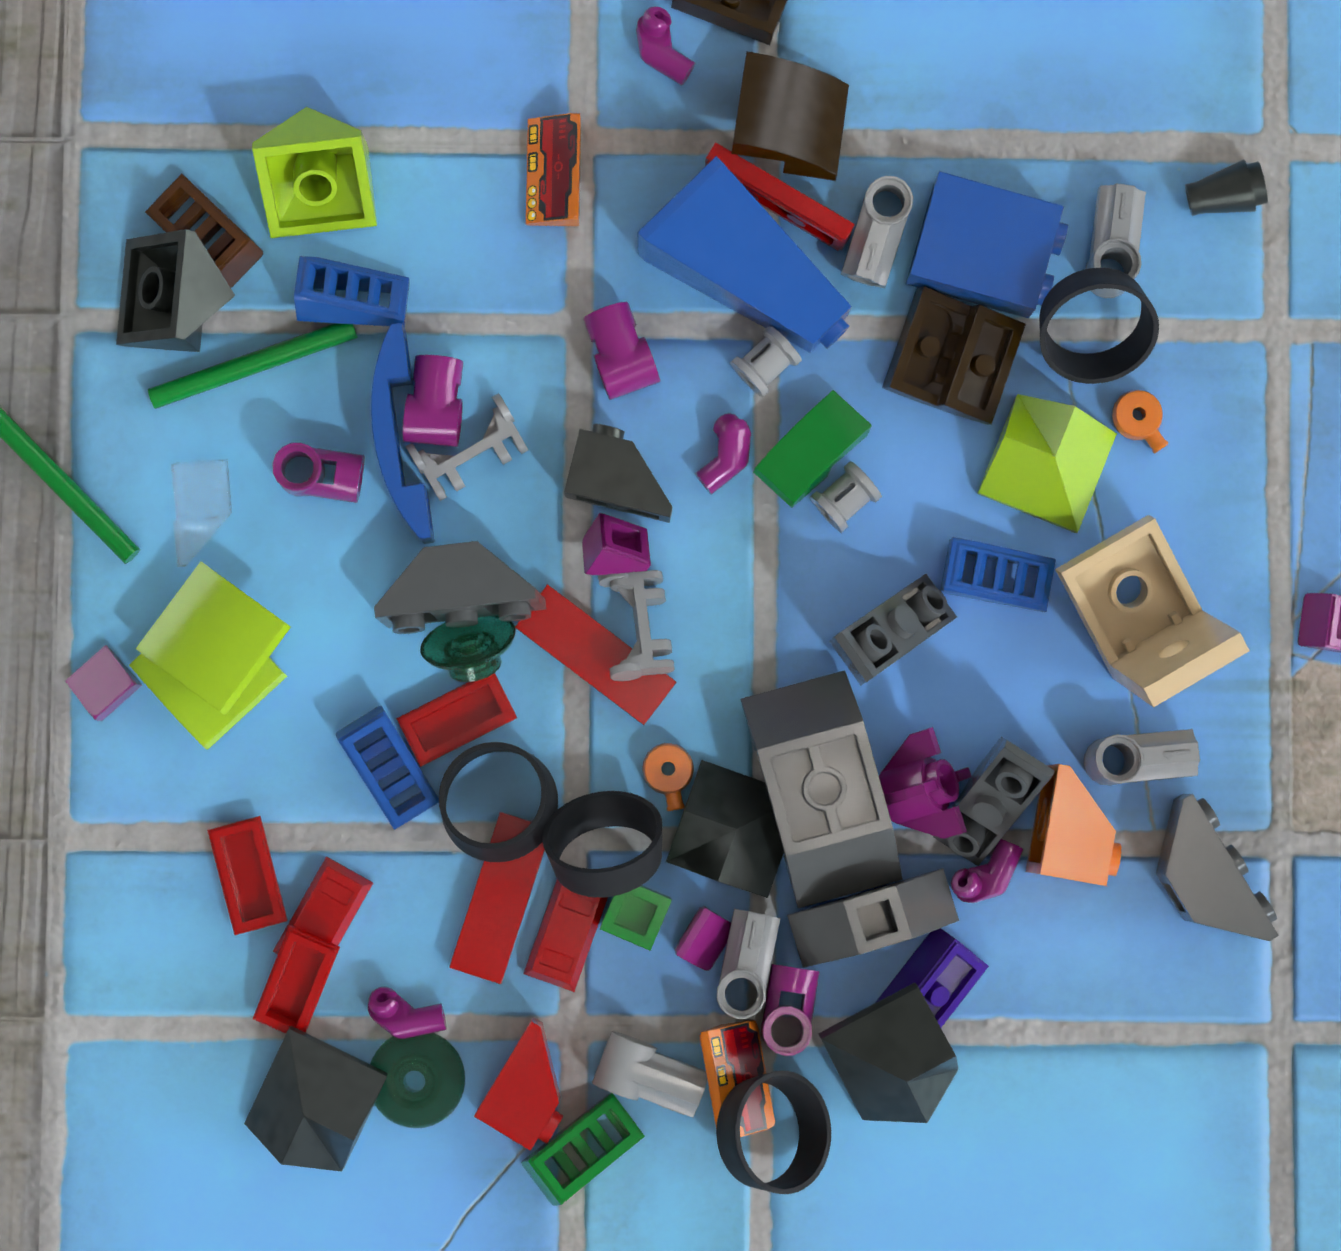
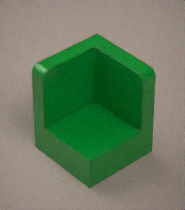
M643 885L630 892L613 896L600 925V930L651 951L672 899Z

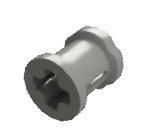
M770 326L763 331L765 338L743 358L736 357L730 362L739 377L760 397H764L769 392L768 385L789 365L796 366L802 361L801 356L789 341L774 327Z
M851 461L844 466L845 473L823 493L816 491L810 496L812 503L840 533L848 527L846 521L869 501L876 503L882 497L880 491L870 478Z

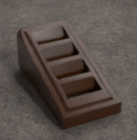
M181 173L145 213L165 232H172L184 229L190 230L207 212L209 214L208 218L195 232L205 246L222 227L226 230L207 251L230 288H232L262 257L263 251ZM192 197L195 202L174 224L171 223L169 219Z

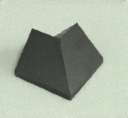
M184 229L126 239L116 345L200 352L203 323L229 302L235 294L195 231Z
M701 760L666 862L718 882L768 898L784 850L766 784L755 778Z
M916 982L818 1033L862 1120L928 1123L958 1071L957 1057Z
M290 1026L244 1124L282 1165L342 1172L389 1073Z

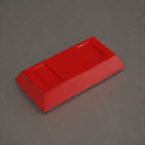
M491 670L396 719L420 767L517 719V716L494 670Z
M261 816L207 830L234 935L288 921Z
M326 856L272 952L279 953L290 925L338 946L370 891L373 882Z
M557 879L523 974L575 992L608 897H588L576 894L565 888Z
M290 925L256 1008L253 1020L285 1034L290 1026L306 1033L340 946Z

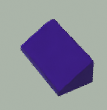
M939 928L927 935L875 1003L916 982L938 1024L942 1028L989 966L958 940Z

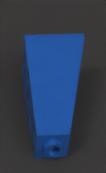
M717 156L637 232L638 255L645 262L764 328L774 327L788 341L809 353L820 343L828 349L850 327L844 319L849 315L852 306Z

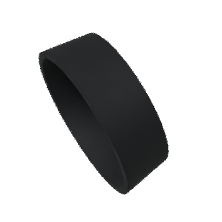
M1111 268L1084 269L1062 279L1045 297L1039 315L1041 352L1049 367L1068 380L1085 384L1110 382L1131 373L1148 358L1158 339L1159 319L1152 303L1132 277ZM1104 288L1118 289L1131 293L1140 299L1141 314L1135 329L1124 341L1108 350L1089 354L1072 352L1055 343L1047 332L1048 324L1056 311L1064 303L1084 292Z
M488 742L467 749L449 765L440 784L439 808L446 832L459 849L471 857L482 861L507 862L527 855L543 842L544 827L549 818L558 810V792L551 773L534 755L512 744ZM512 752L522 755L534 767L541 784L540 806L531 824L514 838L499 843H481L461 834L453 826L446 812L449 788L459 771L470 761L484 754Z
M601 791L573 799L554 812L544 827L542 841L555 876L565 888L576 894L588 897H611L640 887L656 873L662 859L663 823L657 808L645 798L622 791ZM611 826L632 828L642 832L652 841L648 848L634 859L609 868H580L560 860L562 852L570 842L578 836L598 828Z
M774 1071L742 1081L729 1092L719 1111L716 1128L719 1153L732 1176L746 1186L777 1194H792L805 1189L821 1173L830 1151L831 1122L824 1099L809 1080L791 1071ZM761 1083L776 1087L788 1098L796 1113L799 1126L798 1147L791 1165L780 1177L766 1183L760 1180L749 1167L740 1141V1122L744 1106L751 1093Z

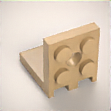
M1150 515L1145 516L1055 569L1112 678L1153 708L1249 652L1239 631L1201 609L1156 519ZM1137 576L1141 583L1139 596L1130 603H1120L1117 598L1119 583L1126 577Z

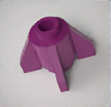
M932 727L910 734L882 770L879 779L892 822L946 839L967 832L959 805L948 808L950 802L956 801L958 798V782L972 776L969 767L954 771L947 760L940 759L936 761L931 758V756L941 753L934 728Z

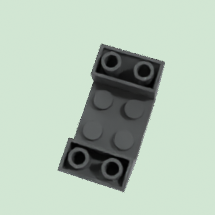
M845 670L741 698L754 751H757L785 854L783 857L797 908L903 880L894 830L864 721Z

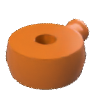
M1132 390L1124 393L1117 399L1113 406L1112 419L1115 428L1121 435L1131 440L1145 439L1153 453L1168 445V441L1164 439L1158 430L1162 423L1163 412L1160 402L1154 395L1143 390ZM1133 410L1141 412L1142 420H1136L1133 417Z
M664 743L657 745L647 753L643 761L642 771L644 779L654 791L665 794L667 811L684 809L681 791L688 786L693 776L694 766L691 756L684 748L676 744ZM666 762L672 763L675 767L674 773L671 775H665L661 770L662 765Z

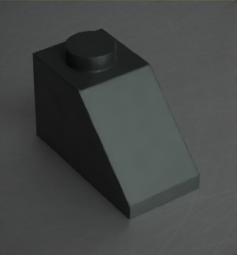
M593 424L592 431L579 429L564 490L565 497L670 523L673 507L633 441L623 439L625 431L602 424Z

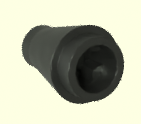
M1243 159L1197 182L1185 185L1192 216L1203 213L1256 212V206L1268 203L1265 179L1259 161L1246 164V161Z

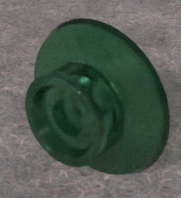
M498 615L478 617V624L470 627L452 628L447 627L443 623L424 638L421 643L420 653L430 665L448 670L450 677L456 681H478L489 677L500 668L502 663L500 655L511 646L516 628L512 621L499 620Z
M435 1033L405 1039H398L392 1036L379 1047L370 1065L388 1073L375 1106L383 1116L400 1126L425 1128L435 1125L447 1118L455 1110L462 1098L465 1087V1070L462 1060L456 1049L446 1039ZM419 1071L423 1074L425 1085L422 1089L413 1090L407 1085L406 1075L408 1072Z

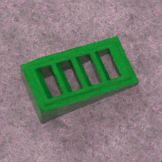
M610 1093L553 1136L547 1144L544 1143L525 1158L521 1164L553 1206L562 1205L644 1138L645 1135L614 1094ZM603 1114L622 1137L616 1144H614L597 1121ZM586 1128L604 1151L599 1157L594 1154L580 1135ZM568 1142L586 1165L580 1171L562 1149ZM550 1157H552L568 1179L562 1185L544 1163Z

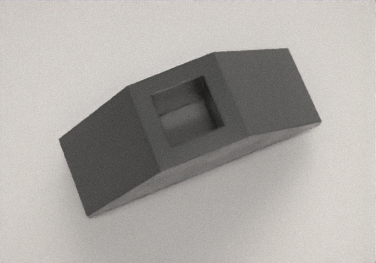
M478 541L424 547L374 606L375 618L386 627L392 628L394 633L412 634L424 631L425 624L445 621L447 627L462 628L477 625L478 617L498 615L501 621L526 620L531 618V611L545 610L546 600L535 587Z
M924 574L838 633L829 642L861 686L949 624L957 616L948 605L944 594L936 588L928 575Z
M1001 736L979 764L952 806L959 805L967 832L946 839L933 836V838L979 866L1051 779L1054 770Z
M1182 794L1175 798L1170 811L1156 875L1183 920L1266 941H1271L1279 935L1272 925V922L1277 920L1274 909L1260 891L1253 894L1243 877L1249 870L1233 845L1225 848L1215 831V828L1220 826V822L1212 807L1204 798L1197 801L1193 794Z
M943 868L787 915L803 968L860 955L907 941L959 921Z

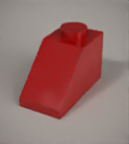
M534 1017L532 1018L474 1115L475 1118L530 1151L537 1139L546 1144L549 1142L564 1116L555 1110L561 1096L543 1022Z

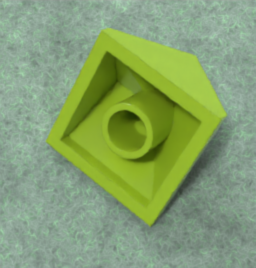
M305 107L252 143V151L271 238L377 226L369 148L361 130L309 107Z
M1017 394L977 494L1071 532L1078 533L1117 433L1076 406Z

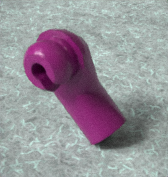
M650 7L639 18L636 26L640 57L647 65L682 86L690 76L695 62L672 48L669 27L672 23L670 14L661 7Z
M727 413L716 420L713 431L717 434L718 456L695 473L698 480L711 495L741 472L749 462L751 431L747 422L739 419L735 414Z
M1000 839L987 864L968 869L963 868L955 872L951 880L953 892L961 901L968 903H977L1002 895L1007 890L1024 849Z
M389 987L376 988L368 998V1012L373 1021L395 1038L405 1039L447 1030L442 1003L414 1009Z

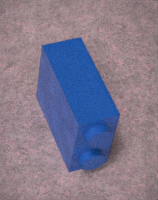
M939 171L932 187L906 284L917 288L925 286L946 296L1029 319L1036 310V306H1042L1045 297L1053 286L1054 276L1046 274L1051 254L1059 256L1066 239L1068 224L1060 222L1064 206Z

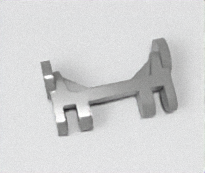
M499 393L492 397L497 407L493 408L494 415L483 439L457 455L426 453L423 449L417 451L413 443L405 446L420 473L425 474L440 501L447 498L441 483L436 478L446 473L456 492L466 486L455 468L490 447H493L503 465L511 461L512 458L502 442L504 439L511 436L514 445L521 454L529 451L513 424L515 421Z
M651 570L598 575L600 586L610 587L613 591L619 592L632 606L637 639L627 659L610 668V678L614 681H630L644 675L673 672L675 670L673 660L653 659V657L671 654L672 645L669 639L651 640L647 606L660 605L666 602L665 590L662 588H644V586L662 583V572Z

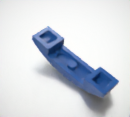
M402 323L390 325L383 340L373 377L371 395L373 439L382 476L397 509L424 544L434 543L428 489L424 483L405 485L392 387L412 385L413 378L407 333Z

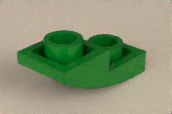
M832 390L767 453L755 467L753 473L793 508L828 477L833 465L867 437L872 425Z

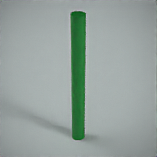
M333 323L148 389V394L153 407L157 409L356 339L358 336L354 324Z
M0 407V438L124 564L130 562L139 553L140 548Z

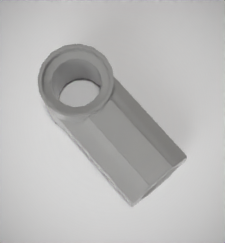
M884 176L870 184L865 193L862 208L841 271L842 276L865 285L880 288L886 287L904 227L913 205L911 188L902 179L895 176ZM883 191L896 194L902 204L901 212L891 217L882 216L874 209L873 197Z
M1118 183L1114 185H1101L1098 188L1090 258L1085 269L1101 268V260L1113 259L1122 265L1124 273L1133 279L1137 277L1142 265L1139 247L1145 191L1139 190L1132 185ZM1107 288L1090 290L1096 296L1102 298H1115L1125 292Z
M1193 729L1133 735L1116 734L1094 741L1084 754L1086 773L1098 784L1108 786L1198 776L1200 762L1198 741L1194 736ZM1108 746L1118 748L1123 754L1124 767L1118 775H1113L1104 767L1102 761L1103 753Z
M734 909L719 985L717 987V1002L726 1015L735 1019H747L756 1015L762 1009L766 1000V989L781 918ZM737 978H744L750 981L757 991L755 1003L744 1011L733 1009L725 998L727 985Z
M611 1031L592 1083L616 1095L631 1100H638L640 1097L693 1118L707 1084L706 1071L656 1052V1047L646 1042Z

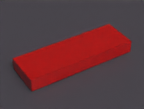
M714 143L705 159V166L717 156L762 207L835 250H843L855 226L854 223L742 157L731 154L732 151L720 144Z
M547 584L540 593L546 600V609L531 611V618L519 621L515 628L642 725H645L677 682L667 674L644 675L630 681L612 680L610 678V668L627 659L632 648Z
M500 812L490 843H499L514 838L523 832L531 824V821ZM543 842L532 852L518 859L507 862H483L449 968L502 984L545 852Z

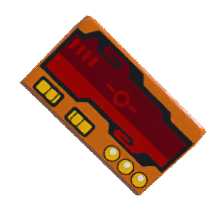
M580 113L528 119L526 226H579Z
M754 1020L720 1024L700 1032L699 1036L716 1128L720 1108L729 1092L742 1081L767 1074L758 1024ZM761 1083L749 1096L741 1116L740 1137L765 1131L775 1126L769 1084Z

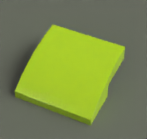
M200 561L135 649L226 716L291 626Z
M142 653L129 664L154 695L206 750L213 746L287 677L269 656L225 716Z

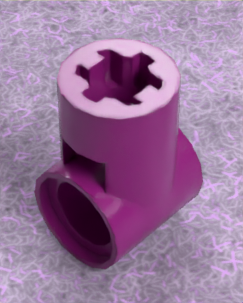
M619 302L605 306L583 318L590 340L595 342L599 352L593 356L609 400L660 382L645 337L638 338L635 330L636 322L628 302Z
M440 355L415 356L413 381L415 382L414 394H407L403 419V442L458 447L463 401L462 399H457V393L462 380V360Z
M290 443L276 453L273 460V474L280 486L294 496H314L358 503L365 456L313 448L303 443ZM295 457H306L313 462V473L303 483H292L285 477L286 465ZM323 464L336 466L333 485L323 483L325 478V467Z
M771 964L764 1015L761 1023V1036L764 1043L775 1053L783 1056H794L802 1052L809 1045L812 1037V1020L820 971ZM781 991L802 994L800 1009L790 1005H779ZM790 1014L798 1019L801 1025V1033L795 1043L782 1046L773 1040L771 1027L778 1017Z

